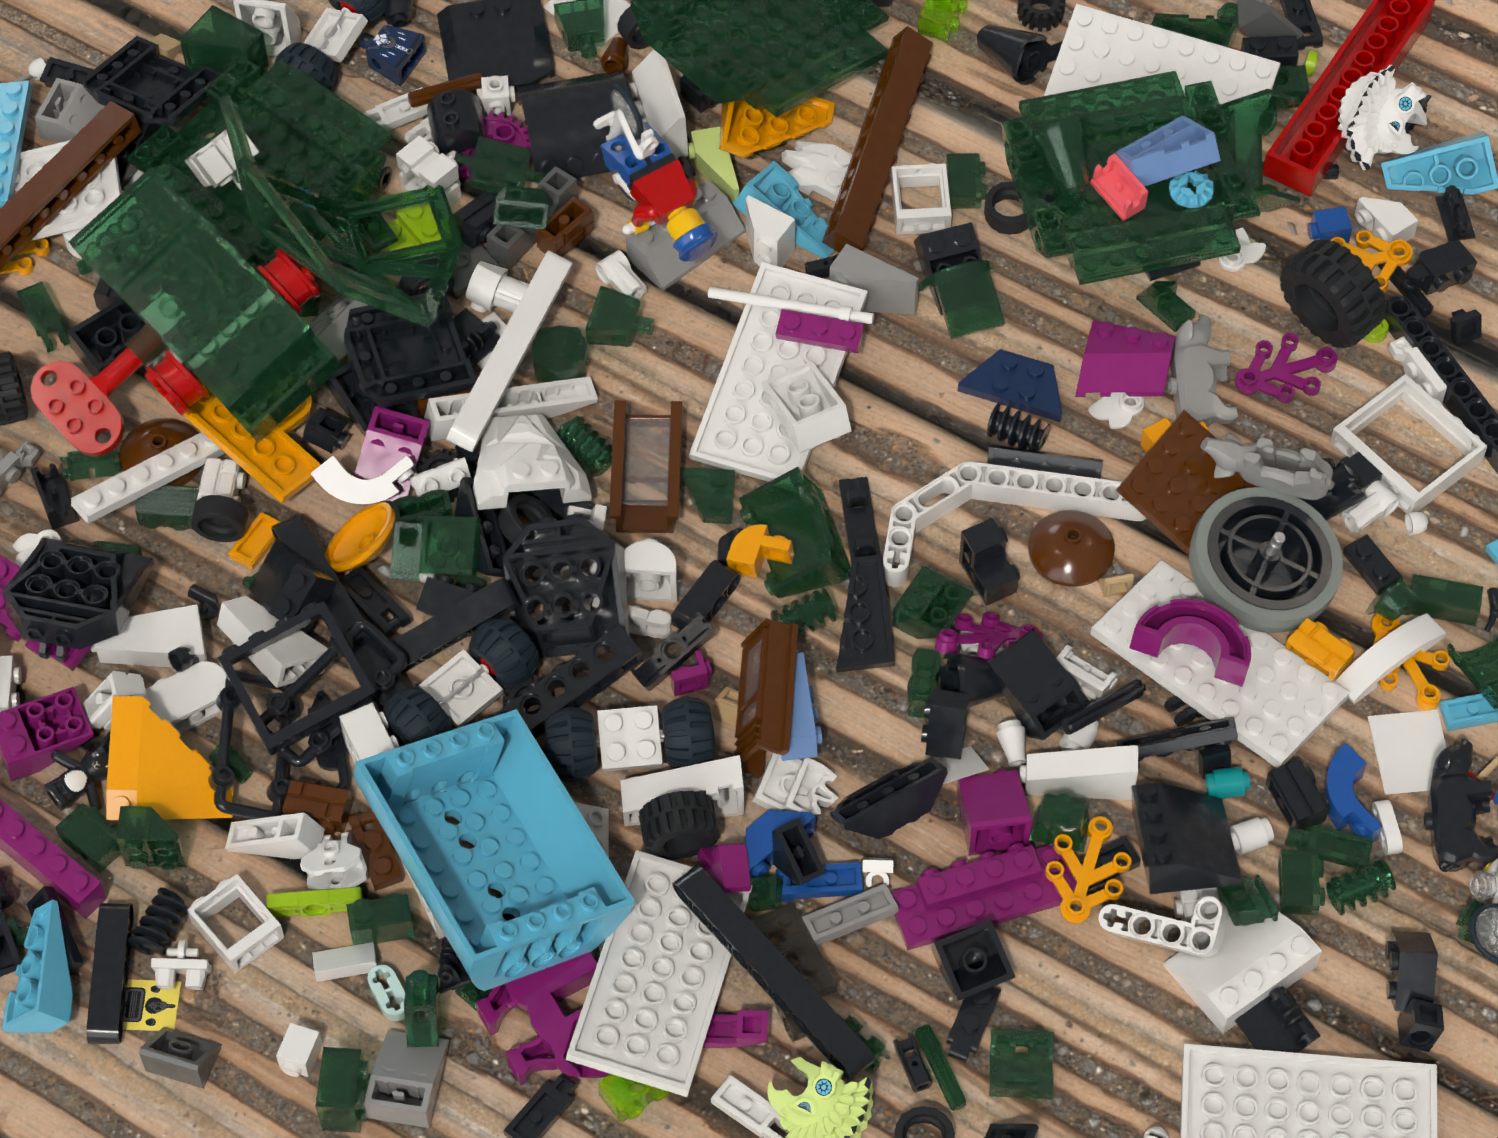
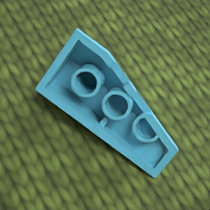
M1485 131L1458 137L1408 155H1402L1381 162L1386 188L1391 190L1445 193L1446 187L1455 185L1456 188L1460 189L1461 193L1474 195L1498 188V176L1489 136Z
M771 162L744 186L732 205L746 216V198L749 195L795 218V245L821 258H828L835 250L822 243L828 226L824 219L818 218L811 209L813 206L809 198L804 199L798 191L799 184L777 162Z
M53 899L34 910L24 942V947L28 951L22 964L17 965L15 975L20 976L15 993H8L2 1026V1031L51 1033L68 1024L72 1017L73 993L58 901Z

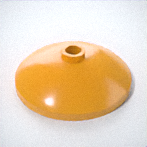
M377 502L361 509L348 519L333 536L325 552V557L332 569L336 572L350 571L379 557L394 529V509L386 502Z

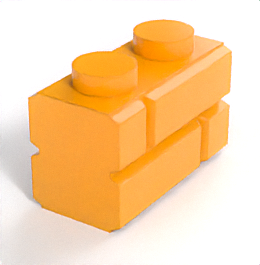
M1306 618L1298 629L1291 634L1285 646L1287 650L1294 652L1304 659L1305 663L1317 668L1328 676V679L1332 682L1336 681L1352 664L1355 650H1353L1352 645L1347 640L1336 638L1329 633L1328 628L1323 623L1313 622L1309 618Z

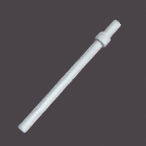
M709 287L708 298L781 310L785 309L866 324H873L874 313L853 310V307L841 305L838 308L716 287Z

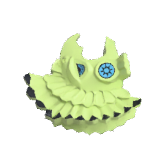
M801 1057L790 1060L798 1071L808 1079L807 1088L799 1096L792 1095L787 1089L782 1091L776 1090L773 1087L772 1081L769 1082L768 1099L774 1110L780 1115V1126L785 1132H789L785 1138H861L862 1131L867 1129L868 1120L872 1117L871 1109L873 1106L872 1095L874 1088L872 1087L873 1082L867 1076L859 1083L851 1081L846 1084L841 1079L844 1072L822 1061L820 1068Z

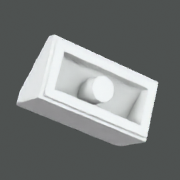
M374 942L312 953L314 974L317 982L366 974L377 966Z

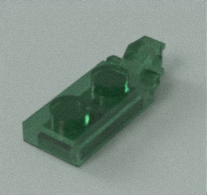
M1318 825L1305 827L1304 830L1289 827L1285 840L1286 846L1300 850L1299 853L1308 857L1363 871L1367 870L1373 844L1372 839Z

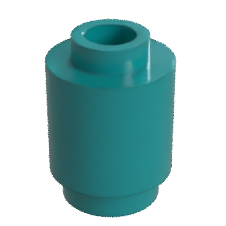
M1238 766L1212 770V773L1205 774L1207 795L1221 799L1245 796V790L1250 789L1248 771L1243 772L1242 767Z

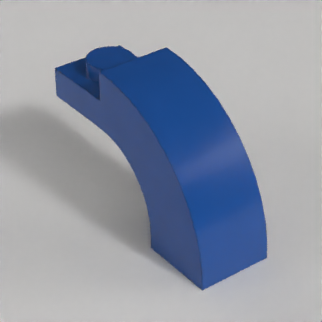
M1345 743L1332 758L1324 783L1323 792L1330 803L1328 816L1339 832L1349 825L1354 836L1370 846L1378 840L1382 825L1360 804L1353 790V785L1363 778L1367 763Z

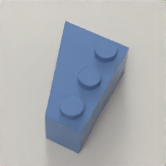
M1183 115L1116 152V155L1144 187L1221 161L1214 132Z
M803 652L796 653L789 752L784 756L781 755L782 761L818 757L817 744H822L821 727H815V724L818 723L817 707L812 706L814 694L812 685L809 686Z

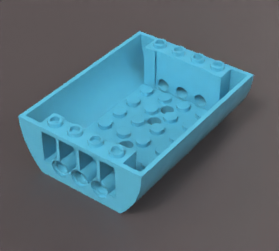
M517 709L356 761L354 777L359 789L471 981L478 989L486 991L593 951L619 927L632 910L635 900ZM445 817H454L459 821V824L453 825L448 823ZM463 840L468 841L474 848L467 849L462 847L459 842ZM496 889L502 893L503 897L496 898L491 896L488 890ZM503 914H512L516 918L506 921L503 918Z

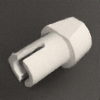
M480 261L468 284L466 299L472 301L470 307L479 312L491 311L496 306L514 313L529 284L507 276L508 269Z

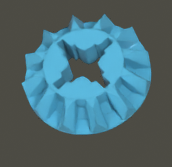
M1196 169L1194 172L1190 171L1174 176L1172 181H1170L1169 193L1177 204L1187 208H1198L1211 200L1213 196V181L1208 179L1207 173L1201 174ZM1188 182L1196 187L1195 194L1190 188H1187Z

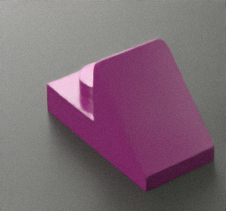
M744 844L700 848L698 860L725 893L750 891V874L747 851Z

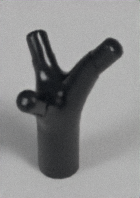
M1498 588L1487 590L1490 615L1484 629L1486 632H1490L1498 618Z

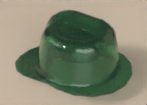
M1403 575V577L1395 579L1386 585L1369 604L1366 614L1376 613L1390 621H1395L1402 615H1410L1414 610V606L1411 603L1415 597V592L1404 580L1405 576Z

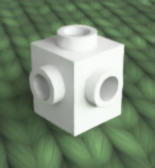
M508 76L482 77V88L477 89V97L484 107V116L488 117L489 112L493 111L494 116L498 117L502 111L504 117H509L511 115L510 102H515L514 86H509Z

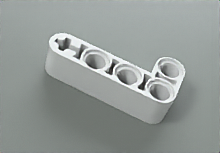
M1206 896L1197 902L1191 923L1116 904H1109L1103 907L1099 913L1098 920L1104 930L1116 936L1203 958H1210L1217 954L1220 949L1228 919V910L1218 899ZM1210 905H1217V916L1211 920L1206 919V908ZM1119 916L1128 921V926L1118 922L1112 924L1110 919L1111 917ZM1144 920H1150V931L1147 934L1140 935L1138 931L1139 924ZM1174 927H1179L1181 931L1179 939L1175 942H1169V931ZM1202 935H1209V946L1206 949L1199 950L1197 946L1198 939Z

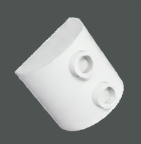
M645 539L628 546L624 550L627 599L677 602L676 560L671 550L655 539Z

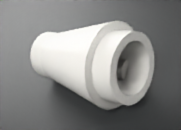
M1008 720L998 724L996 736L1007 757L1009 766H1019L1026 763L1025 727L1021 725V721Z

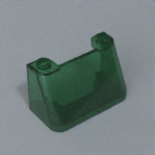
M799 467L739 497L742 506L740 515L746 525H767L771 537L779 535L792 541L795 553L792 564L767 559L771 571L766 573L767 579L764 581V585L771 596L775 595L780 599L839 584L850 578L851 567L824 493L819 485Z

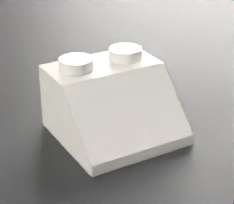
M748 195L746 198V234L753 260L758 266L765 262L783 267L795 252V218Z

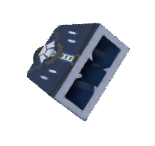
M390 25L383 26L376 37L365 32L359 40V47L366 49L368 66L398 86L403 85L427 52L424 34Z

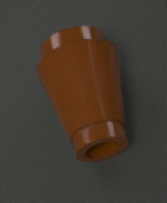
M613 38L601 57L600 62L604 72L623 71L626 68L627 43L623 38Z

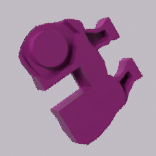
M590 952L494 987L487 998L475 1002L478 1016L491 1036L498 1032L503 1018L513 1008L518 1006L527 1011L530 1024L538 1038L521 1044L519 1048H513L505 1052L507 1064L521 1086L527 1082L532 1072L559 1069L565 1075L578 1078H602L613 1075L566 1060L582 1008L566 1016L558 1002L591 984L597 962Z

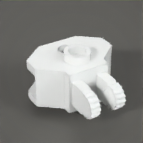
M349 832L342 833L341 840L336 841L333 840L332 835H324L322 843H318L317 848L301 857L300 867L308 875L307 887L311 890L356 887L368 878V869L361 848L353 846Z

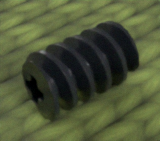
M1000 402L997 403L988 421V437L993 438L997 435V439L1000 442H1004L1007 439L1008 445L1011 447L1018 443V449L1041 450L1049 436L1051 424H1048L1042 430L1040 419L1034 425H1031L1030 415H1027L1022 421L1020 420L1021 411L1018 410L1012 417L1010 416V406H1007L1001 412Z
M160 887L157 890L158 895L153 897L151 900L152 905L148 906L145 910L146 915L142 916L139 920L140 926L135 927L133 930L134 936H130L128 939V943L132 948L149 956L154 954L164 955L166 953L160 944H171L172 940L166 934H177L178 930L172 924H183L184 920L178 915L179 913L188 915L187 909L189 908L185 905L183 899L175 892L164 887Z

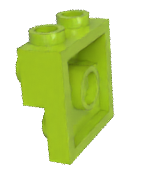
M419 199L396 211L397 219L374 231L376 240L404 272L415 263L424 260L423 258L450 242V228L444 220L438 222L435 218L436 213L429 203L423 204Z

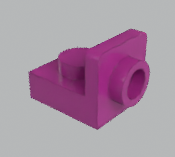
M700 650L694 651L695 666H683L671 672V687L674 696L709 688L708 676L712 675V669L709 659H703Z

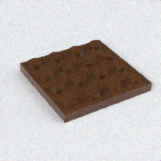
M1183 410L1116 488V491L1189 556L1192 535L1199 519L1216 500L1230 492L1258 486L1245 481L1238 472H1235L1230 477L1214 478L1216 463L1206 451L1200 448V445L1206 437L1216 438L1189 413Z

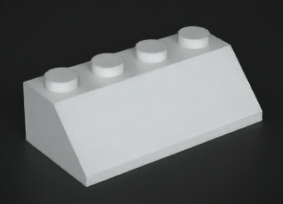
M658 46L632 71L633 83H629L631 98L637 100L634 102L639 108L643 122L647 121L658 133L676 159L683 155L688 157L686 117L662 46Z

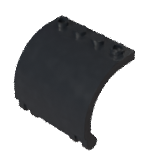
M622 70L518 87L516 89L518 104L522 105L537 184L555 166L574 178L611 172L605 166L601 144L607 142L606 136L609 135L610 126L607 125L597 130L593 123L598 118L614 111L609 96V90L612 85L618 84L622 86L631 96ZM615 90L619 108L622 106H626L627 108V102L625 101L623 96L617 90ZM634 119L631 125L632 129L637 126Z

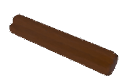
M477 72L409 92L408 102L414 108L428 104L434 96L447 90L462 89L473 91L482 88L481 78L483 76Z

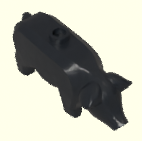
M1461 739L1459 746L1452 750L1448 748L1443 749L1436 757L1428 795L1429 812H1424L1425 830H1430L1433 858L1442 872H1457L1472 862L1488 864L1498 858L1497 845H1494L1493 838L1488 840L1479 838L1474 831L1476 815L1490 813L1492 785L1491 780L1479 781L1468 776L1473 759V745L1466 739Z

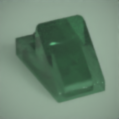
M1155 281L1138 294L1136 300L1170 329L1177 332L1183 323L1195 318L1196 311L1176 295L1177 281Z
M395 520L390 579L419 581L424 523Z

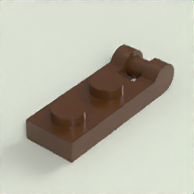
M370 807L367 808L368 812L359 815L353 813L347 815L357 846L361 848L374 891L404 880L389 839ZM372 823L374 829L362 831L361 826Z

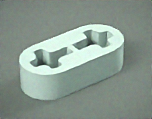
M378 965L372 968L368 973L367 979L370 990L383 1015L390 1021L397 1022L403 1020L409 1014L410 1005L395 972L387 965ZM383 976L384 979H387L388 989L384 990L377 977ZM393 996L396 1003L400 1004L401 1009L395 1011L390 1005L389 998Z

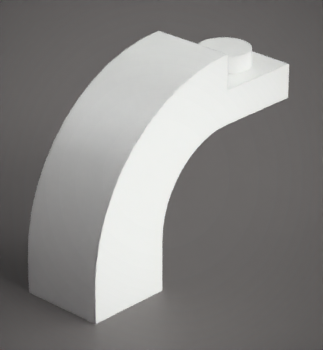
M332 456L315 469L311 475L323 489L334 497L349 503L370 505L387 501L400 494L401 491L394 483L399 481L402 484L414 474L412 469L416 464L409 456H406L382 476L371 480H362L351 475L338 458Z

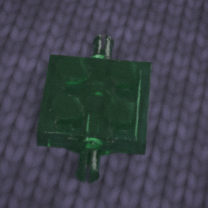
M478 136L476 148L471 156L455 152L454 156L457 164L469 166V187L521 199L527 181L539 183L546 175L545 173L530 170L529 158L531 149Z

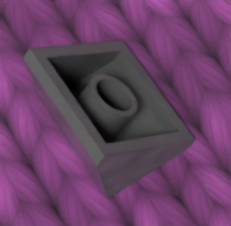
M1237 0L1239 28L1248 36H1296V39H1299L1304 34L1274 7L1256 0Z
M163 1027L140 1047L139 1055L146 1072L204 1089L222 1044Z

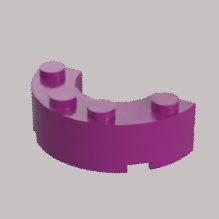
M1174 599L1170 600L1169 604L1160 607L1155 605L1150 608L1137 622L1130 643V649L1158 658L1162 650L1171 645L1182 643L1194 645L1205 651L1212 659L1215 667L1214 678L1243 687L1251 662L1250 642L1248 636H1244L1240 630L1239 622L1223 609L1201 600Z

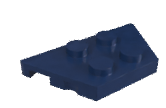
M1000 349L958 384V392L995 403L1000 402L1004 406H1010L1014 409L1061 422L1062 409L1054 365Z

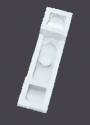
M1428 613L1414 618L1369 648L1335 682L1350 692L1348 698L1353 704H1356L1377 688L1378 681L1420 650L1423 653L1446 637V632Z

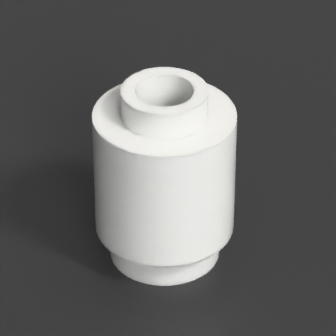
M1098 721L1071 735H1067L1064 732L1059 741L1062 751L1090 749L1098 734Z
M1255 817L1229 827L1234 849L1239 855L1268 846V843L1274 840L1273 829L1267 818L1259 819Z

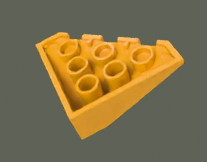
M735 68L725 87L722 101L719 149L746 158L761 149L767 150L780 145L785 140L810 134L812 130L817 128L823 129L832 123L835 103Z
M114 695L107 775L106 820L233 818V815L220 812L214 805V790L208 783V778L212 773L209 768L212 765L196 748L191 751L179 738L182 734L166 718L162 721L149 708L152 704L145 696ZM233 786L226 792L227 802L234 803Z

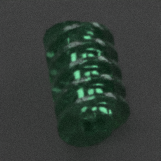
M582 416L574 417L558 429L557 435L572 456H574V459L581 463L586 470H589L593 477L602 475L610 468L612 464V445L606 444V439L599 437V432L592 430V426L589 423H584Z
M823 587L821 592L818 590L813 591L811 597L808 595L802 596L801 603L798 600H793L790 604L791 608L783 605L780 608V612L772 610L770 613L771 619L788 625L792 623L798 624V633L801 637L805 636L804 627L806 626L812 632L816 631V621L822 627H825V617L827 616L833 623L836 622L834 604L829 593Z
M1381 859L1375 861L1373 865H1364L1362 869L1356 868L1352 870V873H1343L1340 878L1337 876L1333 877L1326 884L1328 898L1340 916L1345 915L1344 905L1352 912L1356 910L1355 901H1358L1361 907L1367 906V896L1371 902L1376 903L1378 902L1377 892L1386 899L1389 898L1388 888L1393 891L1396 890L1394 876L1386 862Z

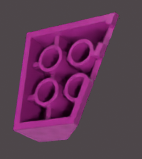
M1093 320L1083 356L1075 397H1085L1086 393H1099L1100 397H1111V392H1125L1129 397L1163 396L1176 336Z

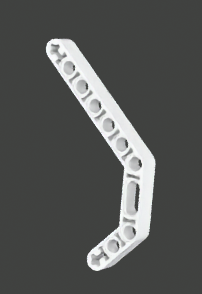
M971 461L963 462L893 506L883 556L885 583L891 587L904 585L909 575L915 534L970 499L1057 511L1076 510L1094 516L1131 521H1143L1147 518L1116 491V488L1121 484L1120 481ZM942 493L950 494L930 507L922 506ZM894 562L899 563L898 568H894Z

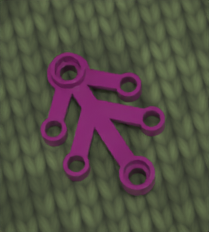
M1286 333L1282 337L1281 349L1270 369L1260 371L1265 359L1271 357L1273 345L1269 341L1262 340L1256 345L1255 356L1249 368L1239 370L1235 375L1234 383L1238 391L1244 395H1253L1260 391L1277 398L1281 403L1287 404L1294 399L1295 389L1293 387L1304 391L1309 396L1317 395L1321 387V382L1316 377L1304 379L1293 374L1316 368L1323 373H1329L1335 369L1338 356L1332 348L1324 347L1318 350L1315 356L1287 363L1291 353L1297 349L1299 339L1293 333ZM1286 341H1292L1294 344H1288ZM1261 348H1265V349H1267L1268 351H1267V352H1263V351H1261L1260 349H1261ZM1277 380L1285 384L1277 387L1268 383V381ZM1312 384L1316 386V388H1310L1308 387V385ZM1282 392H1288L1290 395L1285 396Z
M992 612L983 614L981 626L973 623L972 616L957 614L954 627L958 630L969 631L975 634L958 635L954 630L942 629L936 635L934 648L938 652L946 654L947 652H957L959 644L979 643L977 655L984 659H991L1004 643V649H1006L1031 630H1034L1041 640L1043 639V634L1033 625H1022L1018 628L999 622L1000 616Z

